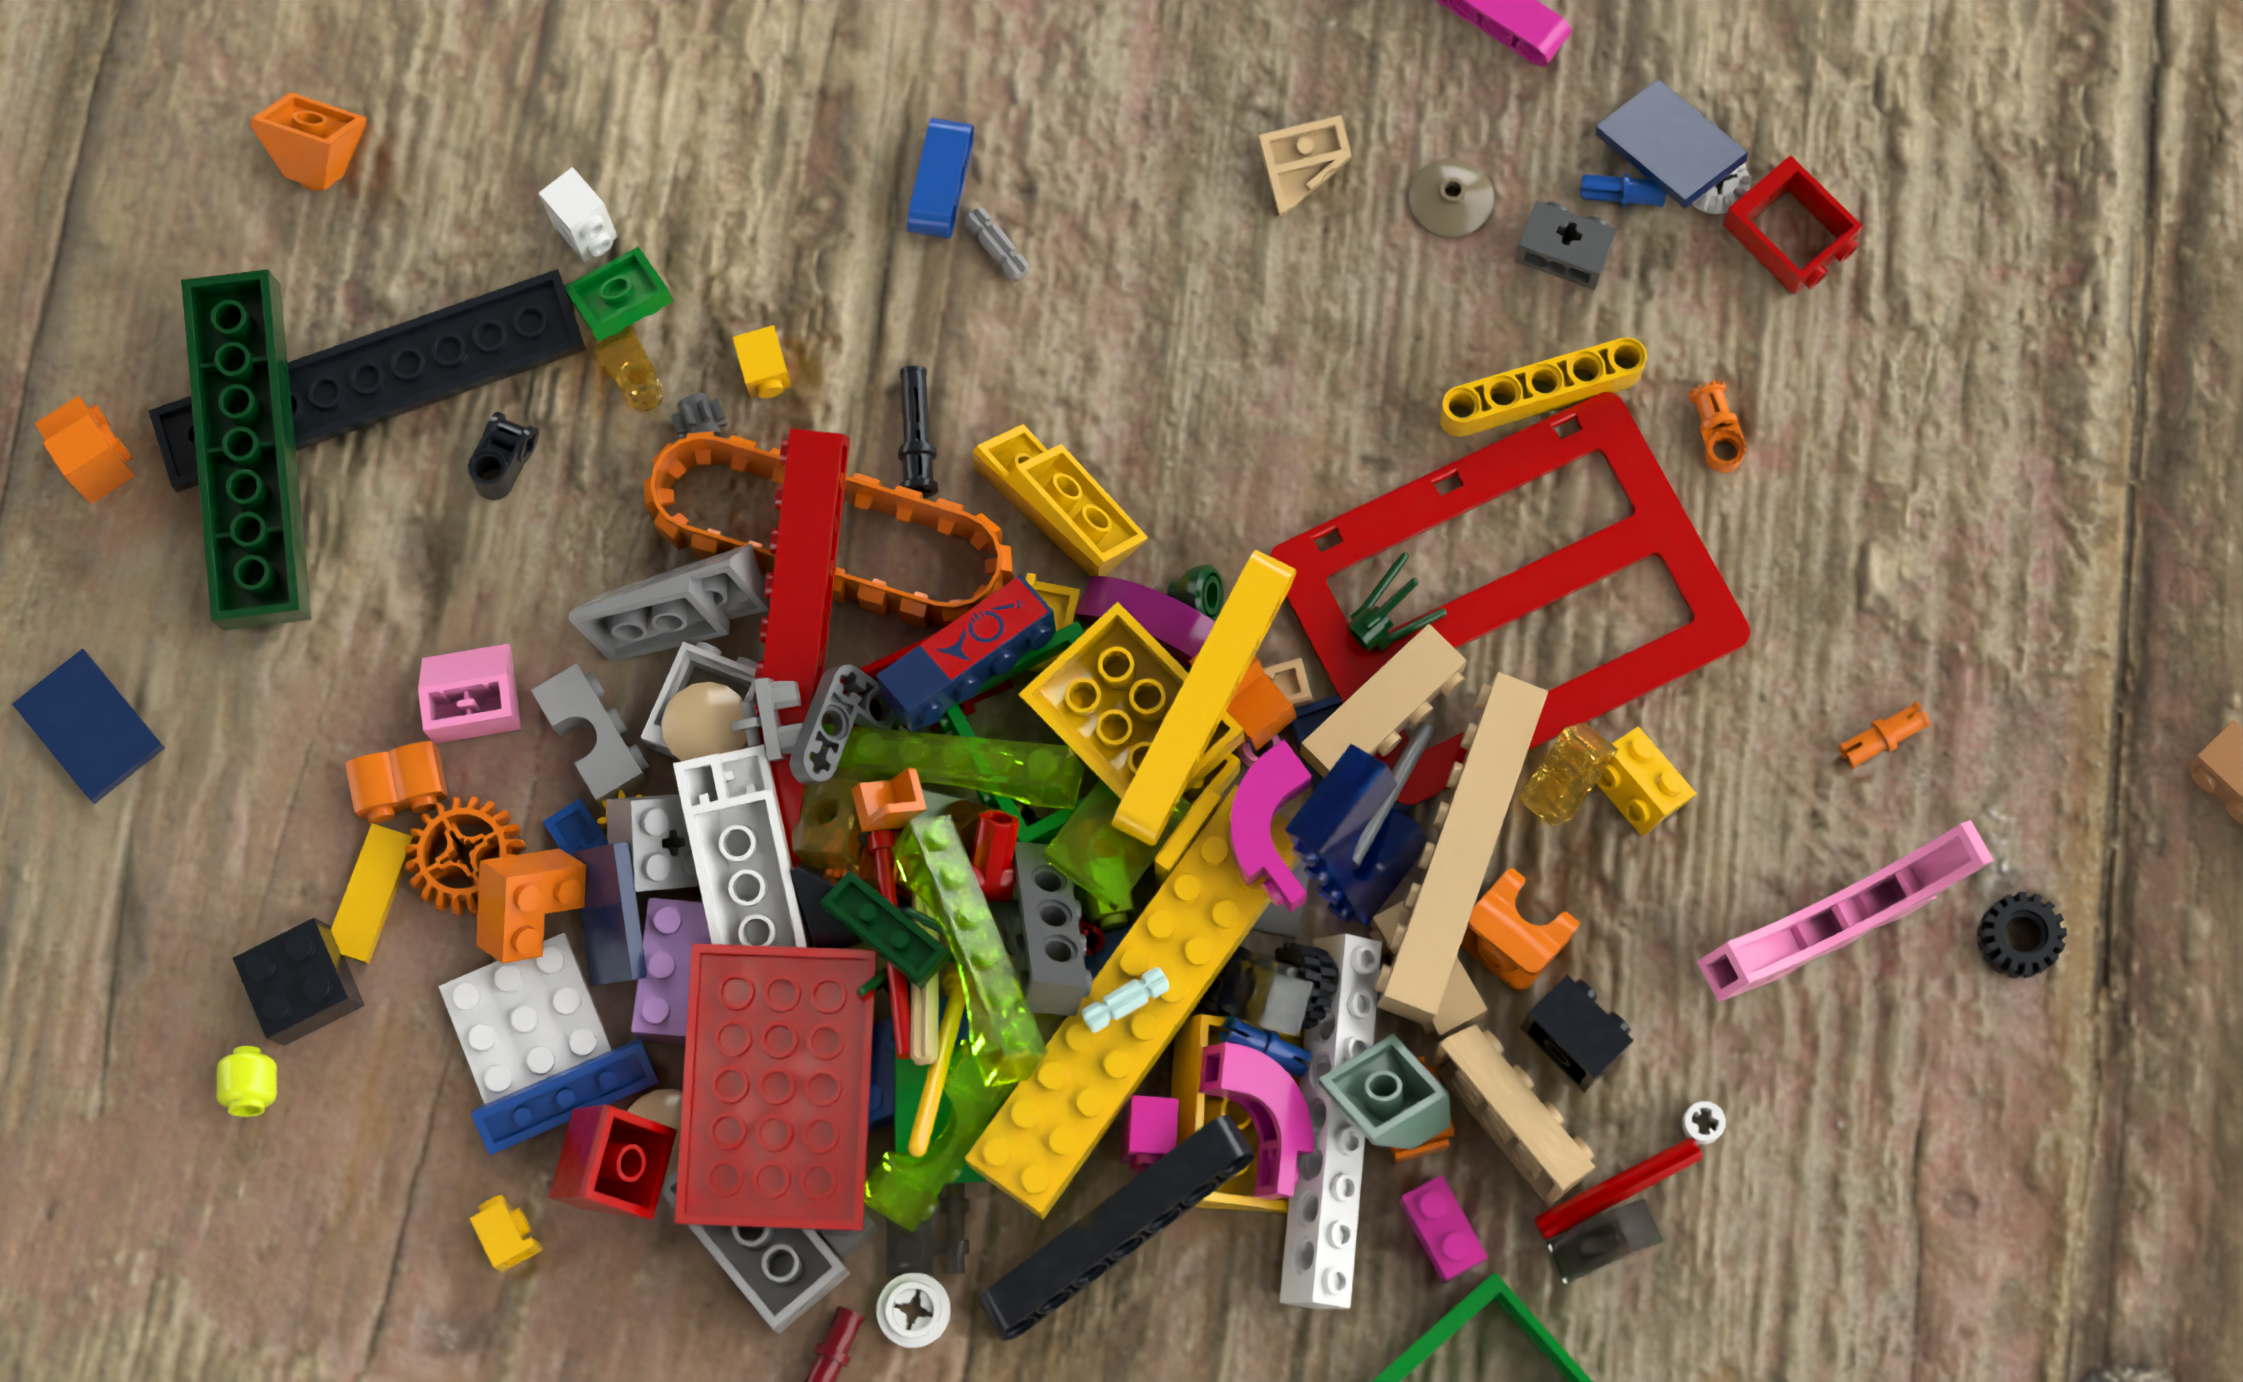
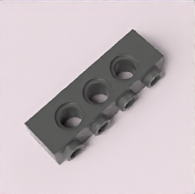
M1016 842L1012 860L1015 872L1014 890L1010 902L1007 903L1021 1012L1076 1016L1083 997L1088 998L1090 995L1092 975L1091 971L1086 970L1084 965L1086 937L1079 932L1078 924L1081 917L1080 900L1074 899L1075 867L1069 865L1067 846Z

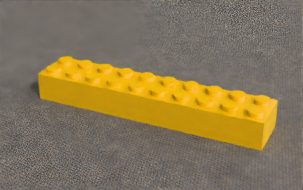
M1236 784L1093 980L1090 995L1088 998L1083 997L1076 1016H1067L965 1157L966 1163L970 1168L1043 1220L1271 902L1261 885L1266 881L1262 876L1250 886H1247L1233 858L1230 843V824L1234 797L1239 787ZM1277 813L1270 827L1271 840L1276 852L1292 872L1309 849L1311 836ZM1154 967H1159L1163 971L1169 982L1168 991L1156 998L1153 996L1148 997L1146 1004L1118 1020L1112 1018L1109 1020L1110 1025L1098 1032H1092L1082 1017V1010L1096 1001L1099 1004L1102 1003L1104 996L1135 978L1137 981H1140L1142 974Z

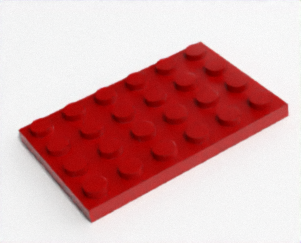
M692 943L675 1224L846 1231L864 1230L876 988L864 996H859L857 989L877 974L878 954L873 950Z

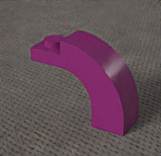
M1107 576L1091 577L1074 612V615L1092 626L1113 605L1119 602L1172 657L1190 669L1192 667L1189 661L1200 653L1215 621L1196 609L1164 593L1131 581Z

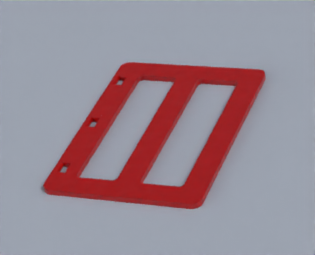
M1612 392L1599 393L1275 546L1270 554V557L1297 570L1286 599L1336 694L1340 696L1342 704H1344L1422 629L1392 643L1383 652L1377 647L1367 652L1347 630L1346 625L1348 622L1327 584L1329 577L1591 453L1598 452L1602 454L1632 506L1633 515L1388 631L1391 633L1444 608L1447 611L1446 616L1430 625L1457 649L1650 556L1659 557L1689 608L1693 621L1549 690L1528 751L1740 650L1749 640L1751 631L1747 620L1626 405L1617 394ZM1575 418L1580 431L1560 439L1553 428ZM1457 474L1461 487L1440 495L1434 484ZM1337 530L1342 543L1320 552L1313 541ZM1404 729L1399 733L1402 737L1401 741L1390 753L1383 757L1378 752L1371 759L1384 784L1410 740ZM1464 732L1423 751L1395 803L1399 802L1403 805L1416 806L1451 789L1446 787L1450 771L1455 761L1462 764L1467 751L1460 747Z

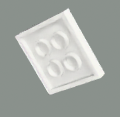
M565 933L543 941L542 957L508 963L496 961L439 986L484 1104L613 1050L570 941Z

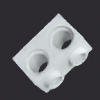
M573 167L539 192L553 227L584 263L593 256L598 257L604 254L612 246L613 240L618 237L604 202Z

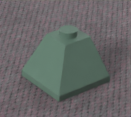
M1394 1034L1318 1078L1319 1085L1373 1145L1415 1149L1450 1127L1449 1093Z

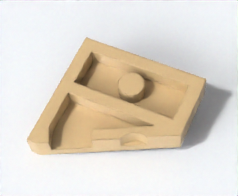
M1341 115L1260 134L1258 137L1278 217L1288 213L1346 164L1352 156Z

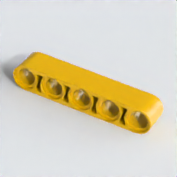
M1624 337L1456 386L1444 395L1439 417L1440 425L1449 435L1464 437L1577 404L1602 392L1614 393L1630 388L1640 380L1647 359L1646 349L1637 339ZM1620 357L1628 358L1634 363L1635 367L1631 369L1621 368L1616 364L1615 359ZM1580 369L1588 370L1592 373L1594 379L1582 381L1573 372ZM1539 381L1547 382L1551 385L1553 391L1550 393H1540L1534 389L1532 384ZM1498 393L1506 394L1510 397L1512 403L1504 406L1498 405L1492 400L1491 396ZM1461 405L1469 409L1471 415L1464 418L1456 417L1449 409Z

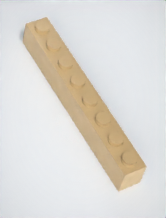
M1500 672L1496 674L1490 685L1482 684L1473 707L1480 710L1476 724L1468 723L1460 743V747L1467 750L1461 764L1455 761L1447 779L1446 787L1453 789L1448 804L1440 802L1432 822V827L1439 829L1434 844L1426 842L1418 861L1417 867L1424 869L1420 884L1411 883L1403 904V908L1410 910L1405 925L1397 923L1388 948L1395 951L1391 966L1382 965L1374 986V990L1381 992L1376 1007L1427 1027L1436 1016L1547 697V690Z

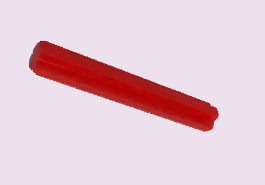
M1687 1138L1537 1215L1534 1219L1535 1226L1544 1239H1549L1697 1163L1703 1157L1702 1152L1693 1138Z

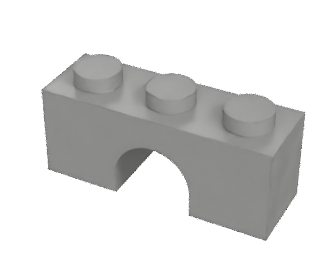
M576 663L531 690L559 737L578 728H589L597 733L594 749L574 764L602 810H605V807L601 802L603 800L606 801V799H618L619 790H623L627 797L649 784L642 772L649 765L636 744L628 748L620 734L627 731V728L615 708L606 712L599 698L606 693L593 671L584 675Z

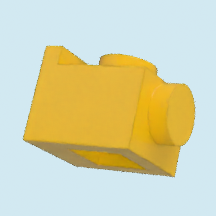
M503 1195L493 1197L482 1203L478 1207L480 1213L469 1218L492 1266L501 1272L543 1251L537 1240L532 1237L527 1239L526 1234L532 1230L520 1207L513 1210L507 1204Z

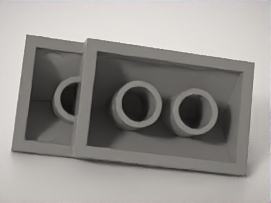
M748 544L593 596L569 612V621L610 662H615L679 647L682 642L691 644L729 635L730 619L768 611L770 602L768 598H765V586L752 544Z

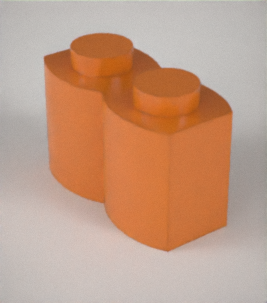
M432 741L412 743L387 752L368 754L345 762L354 813L362 820L368 819L369 823L376 824L390 821L395 818V813L409 808L415 813L428 812L435 809L436 803L449 798L440 751Z

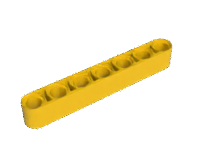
M1256 549L1254 550L1114 815L1111 826L1152 847L1157 843L1295 578L1296 569Z

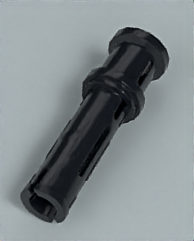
M914 365L900 369L904 443L898 450V459L903 462L904 482L899 486L922 492L923 498L938 493V482L933 477V460L937 457V451L934 444L929 440L927 369Z

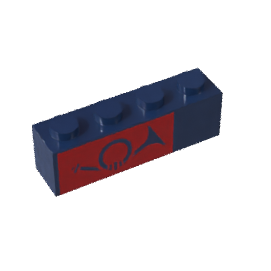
M1019 575L878 673L876 677L881 697L912 733H915L923 726H931L939 721L945 711L960 700L965 701L973 697L979 691L981 685L995 675H1003L1010 671L1017 660L1029 651L1044 647L1056 633L1054 611L1022 575Z

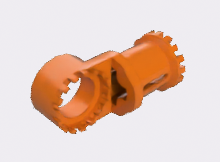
M1713 380L1710 385L1709 382H1705L1706 387L1700 384L1698 385L1699 388H1693V390L1689 391L1688 398L1691 403H1695L1702 422L1699 429L1706 447L1704 452L1705 461L1714 471L1730 473L1742 464L1746 451V441L1744 440L1736 414L1731 413L1724 395L1727 390L1725 382ZM1725 441L1731 443L1737 450V456L1728 461L1719 459L1713 452L1715 444Z

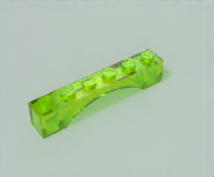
M822 724L825 733L832 736L835 725ZM852 726L833 776L821 783L823 786L853 788L863 782L892 780L906 768H916L919 782L954 785L986 791L1032 806L1075 810L1084 767L1071 747L1065 745ZM810 755L809 759L812 760L814 755Z
M951 815L909 820L893 846L892 852L906 887L918 895L930 908L951 946L966 998L970 1047L986 1087L1028 1080L1048 1051Z

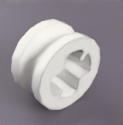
M1710 1101L1694 1103L1682 1118V1129L1685 1136L1693 1138L1699 1145H1707L1714 1142L1723 1133L1726 1126V1118L1723 1111L1718 1105ZM1701 1111L1709 1113V1121L1715 1123V1130L1713 1131L1709 1128L1706 1131L1707 1135L1698 1133L1699 1126L1692 1123V1116L1694 1115L1698 1118L1701 1115Z

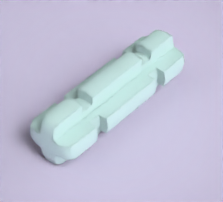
M1154 967L1142 974L1140 981H1137L1135 978L1104 996L1102 1003L1099 1004L1096 1001L1082 1010V1017L1092 1032H1098L1110 1025L1109 1020L1112 1018L1118 1020L1146 1004L1148 997L1153 996L1156 998L1168 991L1169 982L1163 971L1159 967Z

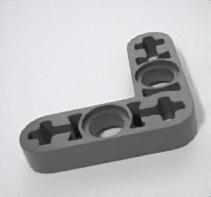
M851 664L830 668L821 677L791 753L790 769L793 776L805 785L816 784L830 779L837 768L854 723L900 754L918 751L926 747L930 738V727L923 726L915 733H912L908 727L906 730L902 727V725H905L903 721L881 697L878 682ZM845 689L849 693L843 694V690ZM872 698L876 699L882 708V715L879 721L875 720L870 713L869 704ZM824 713H828L834 721L835 729L832 736L827 735L823 730L821 721ZM810 755H814L812 760L809 759Z

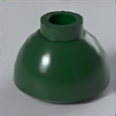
M1200 565L1185 572L1179 581H1171L1168 586L1167 595L1187 604L1215 621L1223 606L1224 588L1222 578L1213 565Z

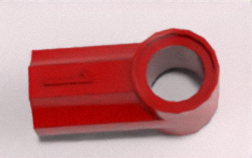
M990 809L979 813L971 858L965 859L961 871L960 893L962 899L999 903L1010 902L1015 881L1012 860L1020 823L1017 816L1010 815L1001 810Z

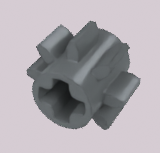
M706 393L692 394L683 398L677 404L679 413L671 415L679 439L686 438L687 433L711 431L714 432L715 436L721 437L722 434L719 427L728 424L720 400L716 399L710 402L709 396Z

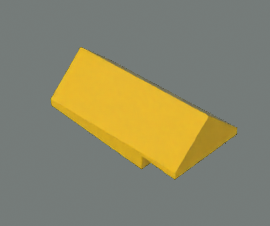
M1024 424L977 445L972 451L973 469L1091 577L1106 576L1148 539L1142 530L1062 444L1047 450Z

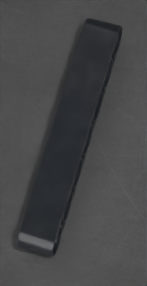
M1223 1115L1204 1125L987 1288L980 1295L978 1302L1000 1340L1009 1341L1027 1332L1251 1164L1256 1155L1230 1115Z

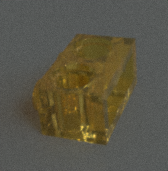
M1586 723L1565 727L1517 800L1551 826L1570 821L1619 749Z

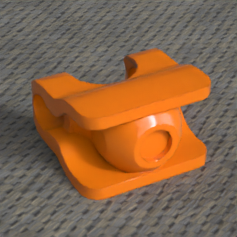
M1509 868L1473 907L1460 946L1513 990L1524 992L1531 987L1567 944L1580 925V922L1567 911L1560 913L1555 920L1546 925H1533L1525 921L1517 912L1515 899L1519 890L1525 884L1526 878L1514 868Z

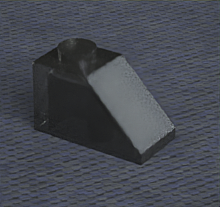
M1645 1199L1613 1208L1546 1241L1564 1284L1578 1280L1664 1242Z

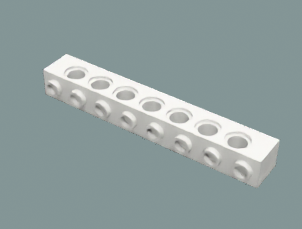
M1346 933L1313 939V947L1326 950L1329 953L1328 957H1332L1334 960L1331 969L1336 970L1337 977L1331 980V984L1336 985L1335 993L1330 992L1329 999L1333 1000L1331 1008H1324L1327 1014L1324 1020L1318 1019L1319 1025L1315 1028L1305 1029L1303 1049L1310 1051L1311 1061L1306 1062L1302 1060V1064L1309 1067L1305 1074L1300 1077L1299 1089L1306 1101L1312 1120L1314 1153L1297 1156L1296 1164L1299 1169V1178L1294 1188L1293 1197H1289L1279 1302L1312 1309L1350 1308L1365 1135L1319 1085L1318 1078L1373 1046L1378 991L1374 990V986L1380 972L1382 942Z

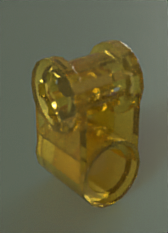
M630 326L592 346V350L609 378L614 380L633 409L650 411L661 404L664 398V388L645 349ZM644 383V386L639 388L638 385Z

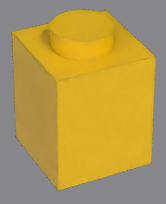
M774 325L732 337L750 398L758 396L763 399L772 398L781 394L784 389L792 387Z

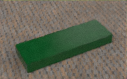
M849 870L819 902L825 912L919 989H922L952 957L947 947L852 870Z

